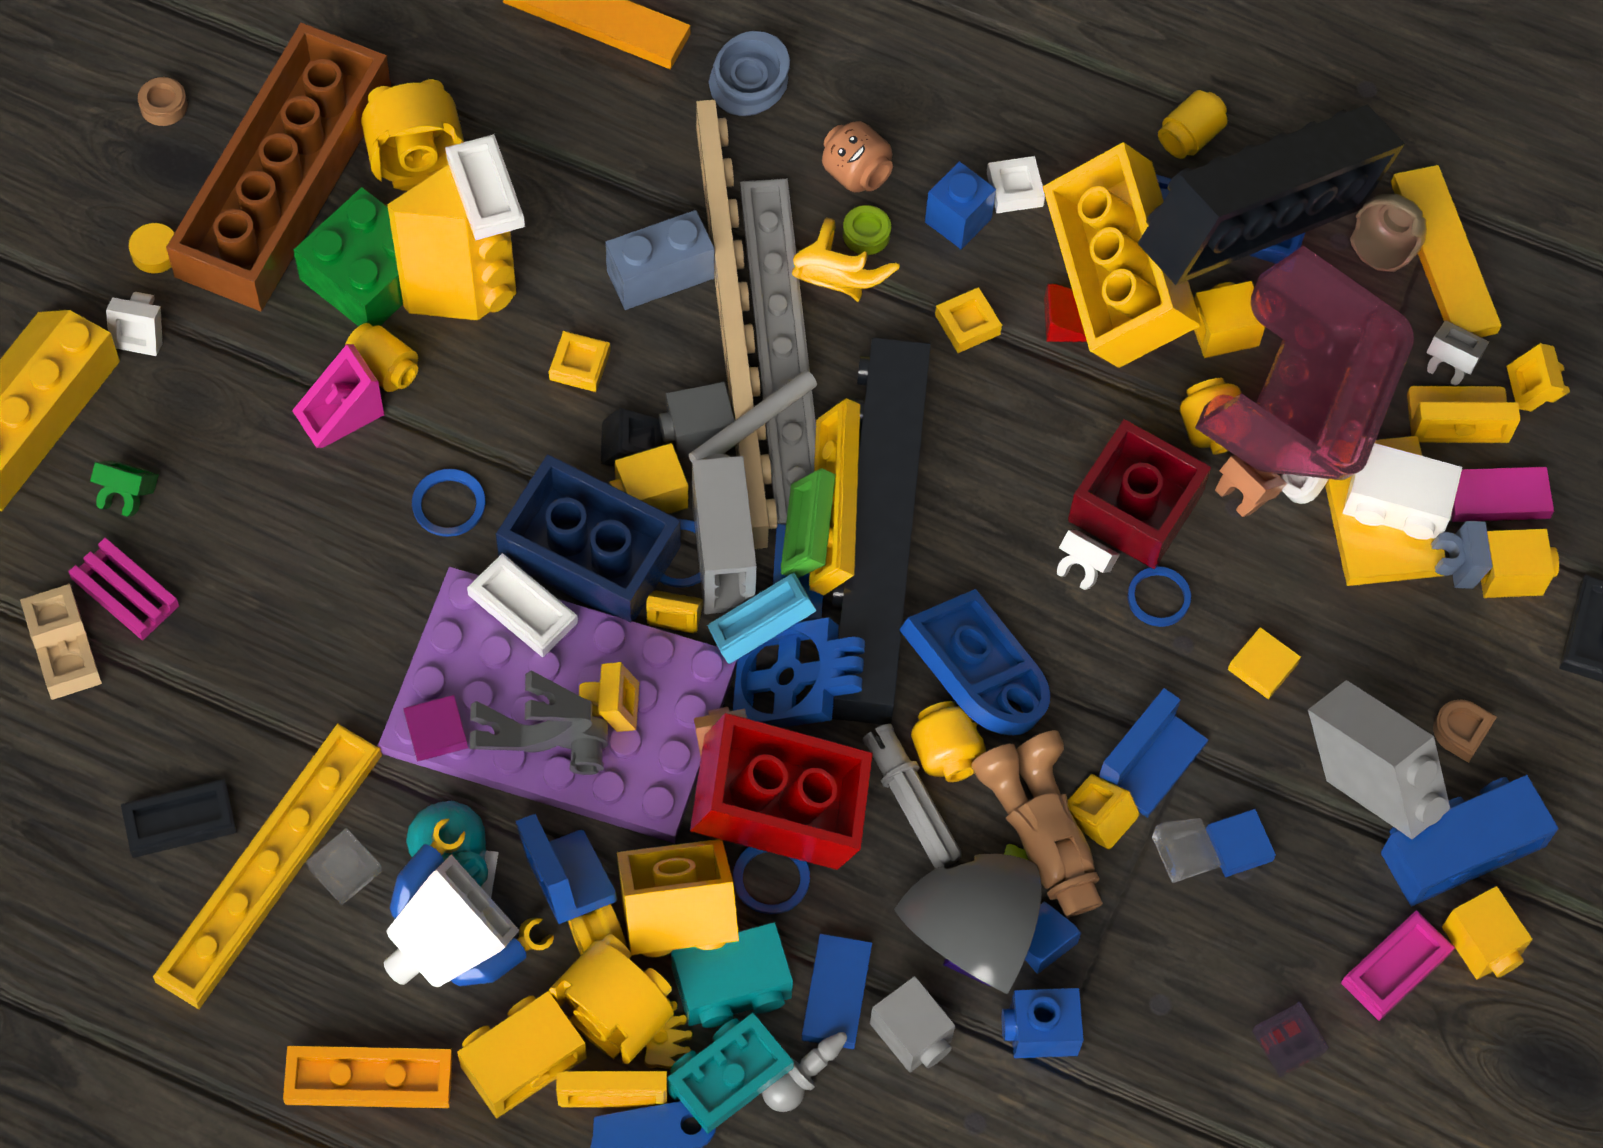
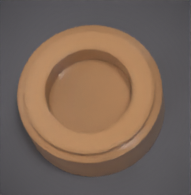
M157 77L146 82L139 90L138 103L141 114L151 124L157 126L172 125L181 120L187 111L188 102L185 90L175 79Z

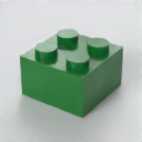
M361 187L293 251L299 279L357 326L364 323H370L372 326H381L403 305L388 207Z

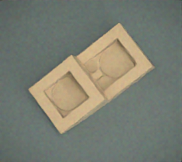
M67 584L20 599L51 699L54 700L102 684L71 585Z

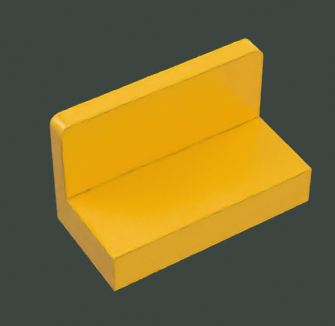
M1411 386L1407 393L1411 436H1418L1419 442L1509 443L1520 422L1518 402H1507L1504 387Z

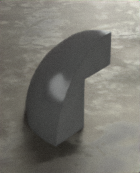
M975 855L972 862L961 864L951 869H945L941 866L925 875L908 890L894 910L905 925L936 952L972 976L1008 994L1028 953L1039 916L1041 903V877L1039 869L1034 862L1012 855Z

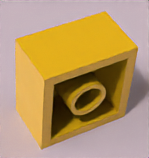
M716 839L617 852L623 912L632 955L643 954L647 957H660L671 953L672 950L696 947L701 950H714L723 947L728 942L739 941L734 885L723 840Z

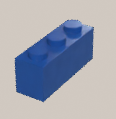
M1528 775L1512 782L1507 777L1497 779L1482 788L1480 796L1466 802L1462 797L1449 800L1450 810L1437 823L1430 825L1413 839L1394 827L1389 831L1391 835L1383 847L1381 855L1411 907L1548 845L1559 828Z

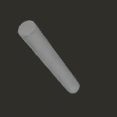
M804 370L689 453L690 461L702 460L709 455L727 452L817 386L814 376L809 371Z

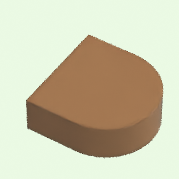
M1453 700L1446 703L1436 716L1433 724L1434 735L1443 748L1469 763L1497 717L1473 702Z

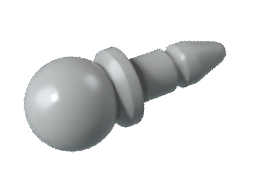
M839 1032L823 1039L818 1044V1048H813L801 1059L800 1064L791 1058L794 1061V1068L762 1092L765 1103L771 1109L779 1112L791 1111L798 1107L804 1098L805 1090H812L816 1087L811 1076H816L828 1065L829 1060H834L847 1041L846 1033Z

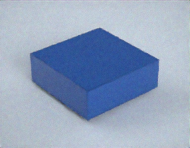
M1256 809L1208 824L1205 829V833L1225 877L1270 863L1276 856Z

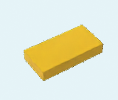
M667 1071L557 1072L556 1092L558 1106L650 1107L667 1104Z

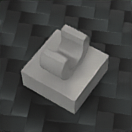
M1445 320L1426 352L1432 355L1427 371L1433 374L1441 362L1454 366L1455 374L1452 377L1451 384L1456 386L1462 381L1466 373L1471 375L1482 358L1489 341Z

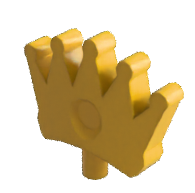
M672 1001L673 1011L677 1010V1003ZM685 1015L673 1016L646 1045L645 1065L647 1067H659L670 1070L675 1063L673 1059L691 1051L690 1047L676 1045L682 1041L691 1040L693 1037V1033L690 1030L682 1031L675 1029L679 1025L686 1024L687 1017Z

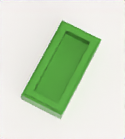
M823 468L791 484L781 562L782 575L788 576L795 573L797 578H800L824 566L826 563L836 474Z

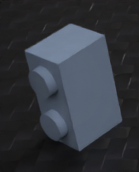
M696 210L605 241L607 273L624 310L714 279L715 248Z

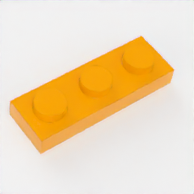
M287 1046L283 1100L285 1105L450 1108L451 1049Z

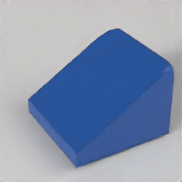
M1044 901L1040 904L1035 932L1025 958L1026 962L1039 974L1078 944L1081 935L1080 930Z

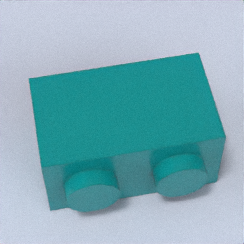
M775 922L738 932L739 941L728 942L718 949L701 950L696 947L672 950V971L687 1017L688 1026L701 1023L704 1028L717 1027L732 1020L733 1014L751 1009L758 1014L771 1012L782 1007L785 1004V1000L792 998L793 979Z

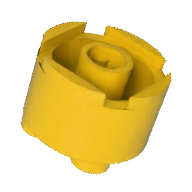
M428 79L421 83H406L394 87L380 86L369 93V103L362 113L361 124L371 170L379 181L382 182L383 177L392 181L393 188L408 191L449 164L446 158L445 147L463 143L464 138L455 102L450 94L445 91L440 81Z
M608 934L602 941H594L550 987L549 992L560 1007L565 1001L574 1010V1015L569 1020L582 1035L613 1059L622 1052L623 1063L629 1064L673 1017V1005L667 998L668 994L672 991V987L654 969L648 968L643 972L630 960L632 954L618 938Z

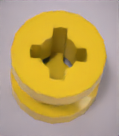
M611 904L568 921L580 955L594 941H602L608 934L615 936L626 946L622 929Z

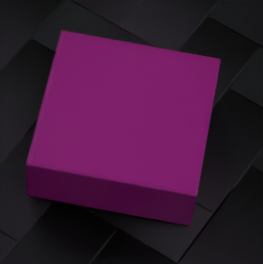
M454 695L403 708L417 762L468 749Z

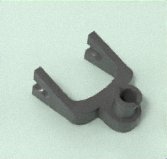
M532 670L525 674V691L532 692L537 696L543 695L547 697L549 704H546L544 701L529 700L525 703V720H546L545 722L535 725H523L478 701L471 704L470 721L477 722L482 726H491L494 734H491L489 731L480 730L470 732V749L541 752L560 746L571 749L569 768L571 772L580 775H593L604 770L603 749L608 746V723L603 719L592 716V702L590 700L580 697Z

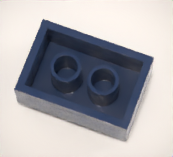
M547 454L498 529L496 540L498 556L503 553L529 576L600 612L622 618L631 623L632 621L635 622L647 602L648 595L654 591L680 549L681 530L679 519Z

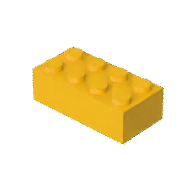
M1122 142L1043 186L1090 352L1120 368L1202 326L1188 280L1175 285L1138 245L1140 238L1149 226L1146 223L1148 216L1164 201L1152 161Z

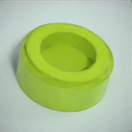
M862 205L852 209L846 215L843 222V240L847 247L855 253L861 254L866 251L867 255L876 254L882 251L889 243L891 222L888 215L880 208Z

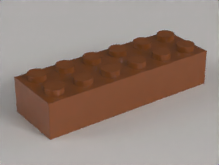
M300 23L166 246L175 278L262 312L294 257L293 249L305 238L364 136L361 117L366 105L369 103V93L380 86L391 87L387 55Z

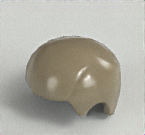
M1378 194L1364 203L1363 208L1355 215L1357 218L1356 226L1350 237L1351 245L1362 262L1377 271L1395 272L1409 264L1421 250L1426 239V219L1415 202L1399 194Z

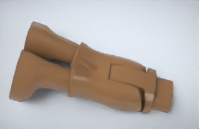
M1052 730L1027 740L1017 749L1014 744L993 748L977 757L972 762L971 767L978 780L994 792L1008 814L1006 820L1017 831L1028 860L1037 865L1041 884L1045 889H1048L1046 892L1049 899H1058L1065 917L1070 918L1100 907L1103 902L1095 887L1100 878L1097 872H1095L1091 849L1070 812L1067 795L1060 793L1053 775V766L1064 751V743L1059 732ZM1019 774L1034 797L1029 801L1021 785Z

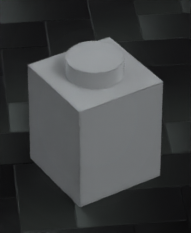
M915 976L872 1007L870 1025L909 1073L921 1064H924L926 1068L934 1066L951 1051L952 1047L949 1043L952 1042L955 1024Z

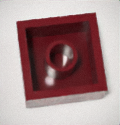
M1123 419L1074 493L1068 521L1155 570L1203 495L1211 467Z

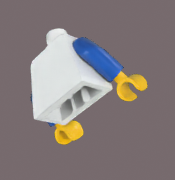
M443 819L436 824L432 834L433 842L430 846L422 845L399 872L389 907L395 920L386 932L398 949L384 960V967L389 976L402 985L407 984L419 972L435 987H440L449 981L458 986L493 983L527 958L526 952L528 950L547 949L554 940V935L550 934L543 938L540 943L534 944L529 937V932L534 925L539 924L543 920L542 918L527 919L518 929L452 854L444 861L442 855L457 851L465 839L464 831L455 843L446 844L442 842L439 837V831L447 825L450 819ZM519 931V938L515 939L514 936Z

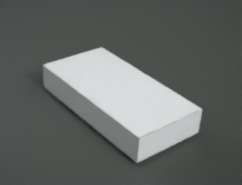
M495 135L445 147L446 158L475 241L525 227L524 216Z
M503 553L467 587L468 595L541 657H544L578 623V615Z

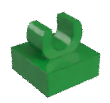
M114 460L95 462L90 482L105 486L97 495V508H110L113 496L119 493L124 498L122 515L126 517L134 516L140 507L139 496L154 494L159 474Z

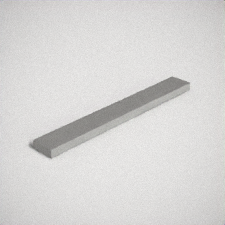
M788 178L740 182L762 401L804 370L810 372L800 282L798 278L792 275V269L795 267L793 258L796 254ZM812 390L765 423L777 524L786 525L791 484L814 472L816 421Z

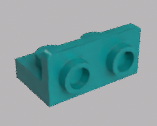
M754 1013L741 1022L737 1018L730 1020L714 1034L712 1038L714 1042L699 1054L695 1051L686 1053L670 1068L671 1075L667 1077L669 1095L674 1101L680 1099L707 1134L794 1068V1061Z

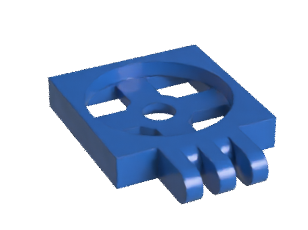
M829 617L796 623L737 659L733 711L745 709L747 719L779 728L832 720L834 696L862 691L863 679L853 674L863 672L864 660L854 655H860L865 652V640L859 637L838 639L839 625ZM812 639L818 649L820 661L802 663L799 661L801 641ZM779 645L778 661L772 668L756 671L757 654L766 646ZM787 668H792L794 670L792 681L787 685H780L779 676L781 672ZM814 684L808 695L796 705V695L806 685ZM766 691L775 693L773 714L762 713L754 709V693Z

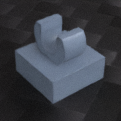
M1466 521L1456 534L1450 532L1441 533L1431 543L1432 549H1443L1449 552L1450 558H1442L1435 566V572L1444 576L1453 575L1454 588L1473 589L1493 567L1486 522Z

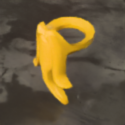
M826 217L818 240L794 255L793 262L795 267L792 269V275L804 282L845 293L856 302H859L862 297V289L879 285L897 271L900 264L889 263L874 270L863 269L868 257L866 251L858 256H848L831 251L835 234V220Z

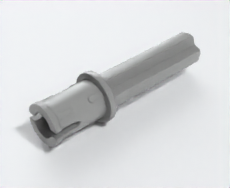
M885 724L875 728L879 736L875 737L872 732H869L864 736L863 742L869 751L873 753L872 756L884 776L881 780L882 785L886 788H891L934 868L941 866L947 868L954 865L962 857L961 850L917 773L920 768L917 761H910L894 732L892 724Z

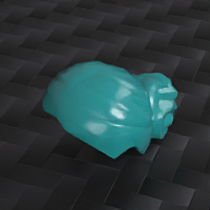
M455 801L438 802L419 811L408 826L406 843L411 857L416 854L422 845L430 846L433 842V830L439 821L450 819L447 825L439 831V837L442 842L453 844L458 841L464 831L465 839L457 851L444 853L442 857L445 861L452 854L481 887L488 879V868L485 861V828L481 817L468 805Z

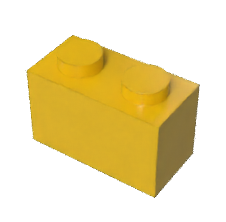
M549 991L537 999L533 995L522 999L509 1010L507 1014L509 1017L492 1029L487 1025L475 1030L463 1041V1048L457 1051L461 1069L496 1119L557 1079V1072L569 1071L587 1058L585 1041Z

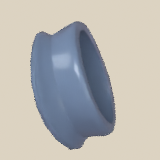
M761 31L741 33L724 44L716 56L709 78L711 96L718 106L729 114L751 116L769 109L778 102L786 91L788 84L790 57L786 46L778 37Z

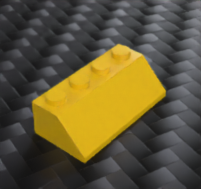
M449 164L387 204L403 306L409 314L479 320L489 312L502 310L510 303L513 296L516 295L511 232L508 231L475 241Z
M71 310L38 312L0 359L1 512L120 362L111 333Z

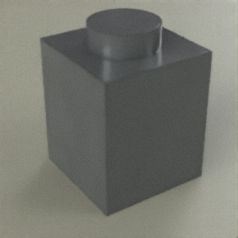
M725 382L666 393V412L659 414L664 443L673 441L678 459L689 457V453L734 422Z

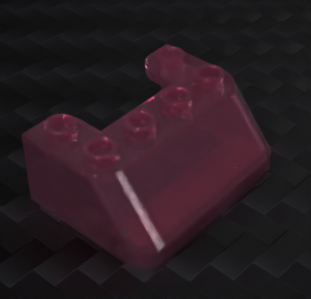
M1302 246L1260 274L1251 295V308L1256 319L1283 339L1257 403L1242 393L1235 398L1229 395H1219L1206 403L1195 428L1259 471L1345 480L1363 470L1367 464L1412 349L1414 333L1409 321L1401 313L1308 248Z

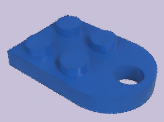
M976 589L908 617L899 629L961 709L982 727L999 734L1019 735L1031 730L1046 713L1050 704V689L1043 672ZM1008 700L1018 704L1024 713L1012 708Z

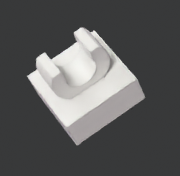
M1035 156L988 163L989 184L996 188L994 201L996 213L1043 207L1045 194Z
M134 292L130 300L112 297L106 309L107 328L112 335L116 349L157 356L163 343L161 306L152 305L154 295Z
M1068 530L1059 549L1070 555L1059 563L1057 575L1066 577L1071 566L1078 563L1084 567L1086 572L1080 588L1087 590L1096 583L1098 571L1105 573L1112 570L1120 554L1078 530Z

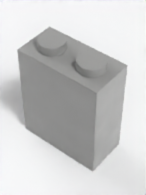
M713 454L702 460H692V509L704 614L729 612L754 597L756 591L757 566L743 456L730 457L726 454Z
M1347 680L1308 709L1328 783L1411 839L1415 838L1430 825L1437 823L1450 810L1433 735Z

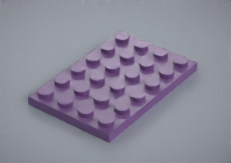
M449 567L379 741L378 748L381 749V753L675 844L698 779L701 761L694 718L707 716L708 710L723 708L736 671L737 660L728 664L716 646L633 621L630 623L622 618L563 600L560 601L578 615V623L544 657H541L468 595L467 587L479 575ZM621 662L640 682L637 729L634 731L616 732L608 723V746L603 749L604 770L599 771L597 774L580 775L571 772L569 769L571 749L560 746L541 752L470 749V732L480 730L489 731L491 734H494L491 726H482L477 722L470 721L471 704L475 701L523 725H535L546 721L525 720L526 702L535 700L539 702L544 701L546 704H549L547 697L543 695L537 696L532 692L525 691V674L531 670L579 695L580 684L585 682L600 683L601 664ZM454 695L468 749L417 762L403 708Z

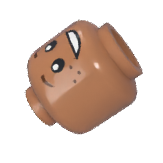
M861 121L838 125L825 137V149L822 155L823 166L847 190L854 193L874 191L890 176L893 168L891 146L869 125Z

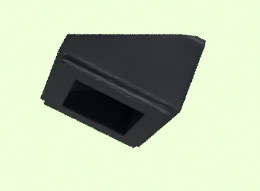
M619 407L602 423L601 464L615 466V460L662 446V433L658 418Z

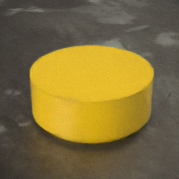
M149 223L136 229L129 239V251L135 266L147 273H161L170 269L171 263L166 246L174 235V231L160 223Z

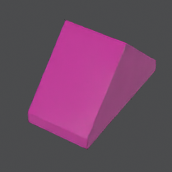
M354 344L345 345L292 410L316 448H324L384 416L379 382Z

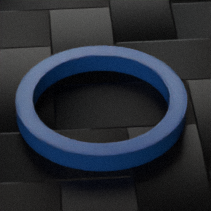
M1156 567L1155 570L1152 568L1144 569L1132 579L1127 598L1131 611L1139 620L1152 626L1164 627L1177 623L1185 616L1191 602V591L1188 583L1179 573L1166 567ZM1159 575L1175 581L1183 592L1184 603L1182 608L1176 614L1165 618H1157L1146 614L1140 609L1135 599V588L1143 579Z

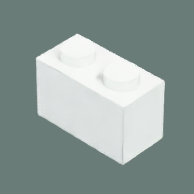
M1364 440L1354 465L1342 514L1355 517L1357 521L1365 525H1385L1403 530L1408 536L1416 539H1435L1439 534L1444 533L1451 518L1462 467Z

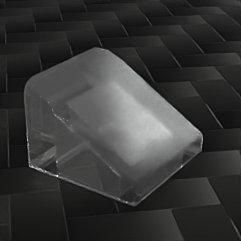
M1201 818L1171 821L1156 825L1152 838L1172 883L1221 866Z

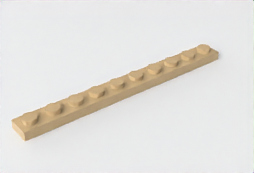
M715 100L696 101V132L709 238L715 248L714 279L729 402L735 421L754 407L753 397L760 396V379L758 367H749L747 354L755 353L753 325L743 324L742 311H749V292L747 282H738L737 270L744 269L742 240L733 241L732 228H739L737 200L728 199L726 187L734 186L731 158L723 159L721 147L728 146L726 118L717 117ZM765 424L735 445L736 457L743 456L754 549L768 548L769 529H777L775 499H765L764 484H771L769 454L760 455L758 440H766Z

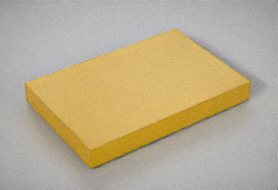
M1418 436L1369 441L1422 456ZM1364 441L1321 445L1320 449L1335 456L1340 462L1325 484L1346 585L1353 586L1444 576L1435 572L1437 563L1442 558H1446L1443 549H1432L1431 543L1435 539H1416L1408 536L1403 530L1385 525H1365L1357 521L1355 517L1342 514L1354 465Z

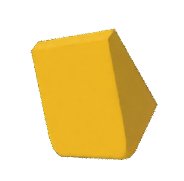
M653 591L648 595L646 602L647 624L677 631L697 633L703 599L663 591Z
M1090 774L1068 799L1070 812L1080 830L1107 849H1111L1139 817L1137 806L1128 790L1093 774Z

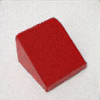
M1047 284L1044 298L1046 342H1087L1072 289L1058 284Z

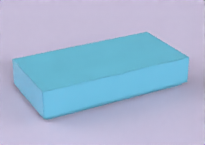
M793 573L707 626L727 663L731 664L816 612V609L799 579Z

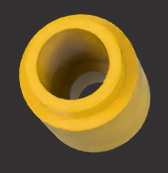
M1194 91L1163 120L1162 128L1158 131L1161 144L1171 155L1179 159H1184L1187 155H1195L1227 126L1226 105L1219 96L1212 92Z
M364 323L358 326L346 341V344H354L378 380L379 386L387 392L408 387L418 373V354L380 325L372 326L370 323Z

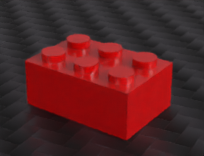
M725 713L704 735L690 831L838 870L861 850L873 753Z

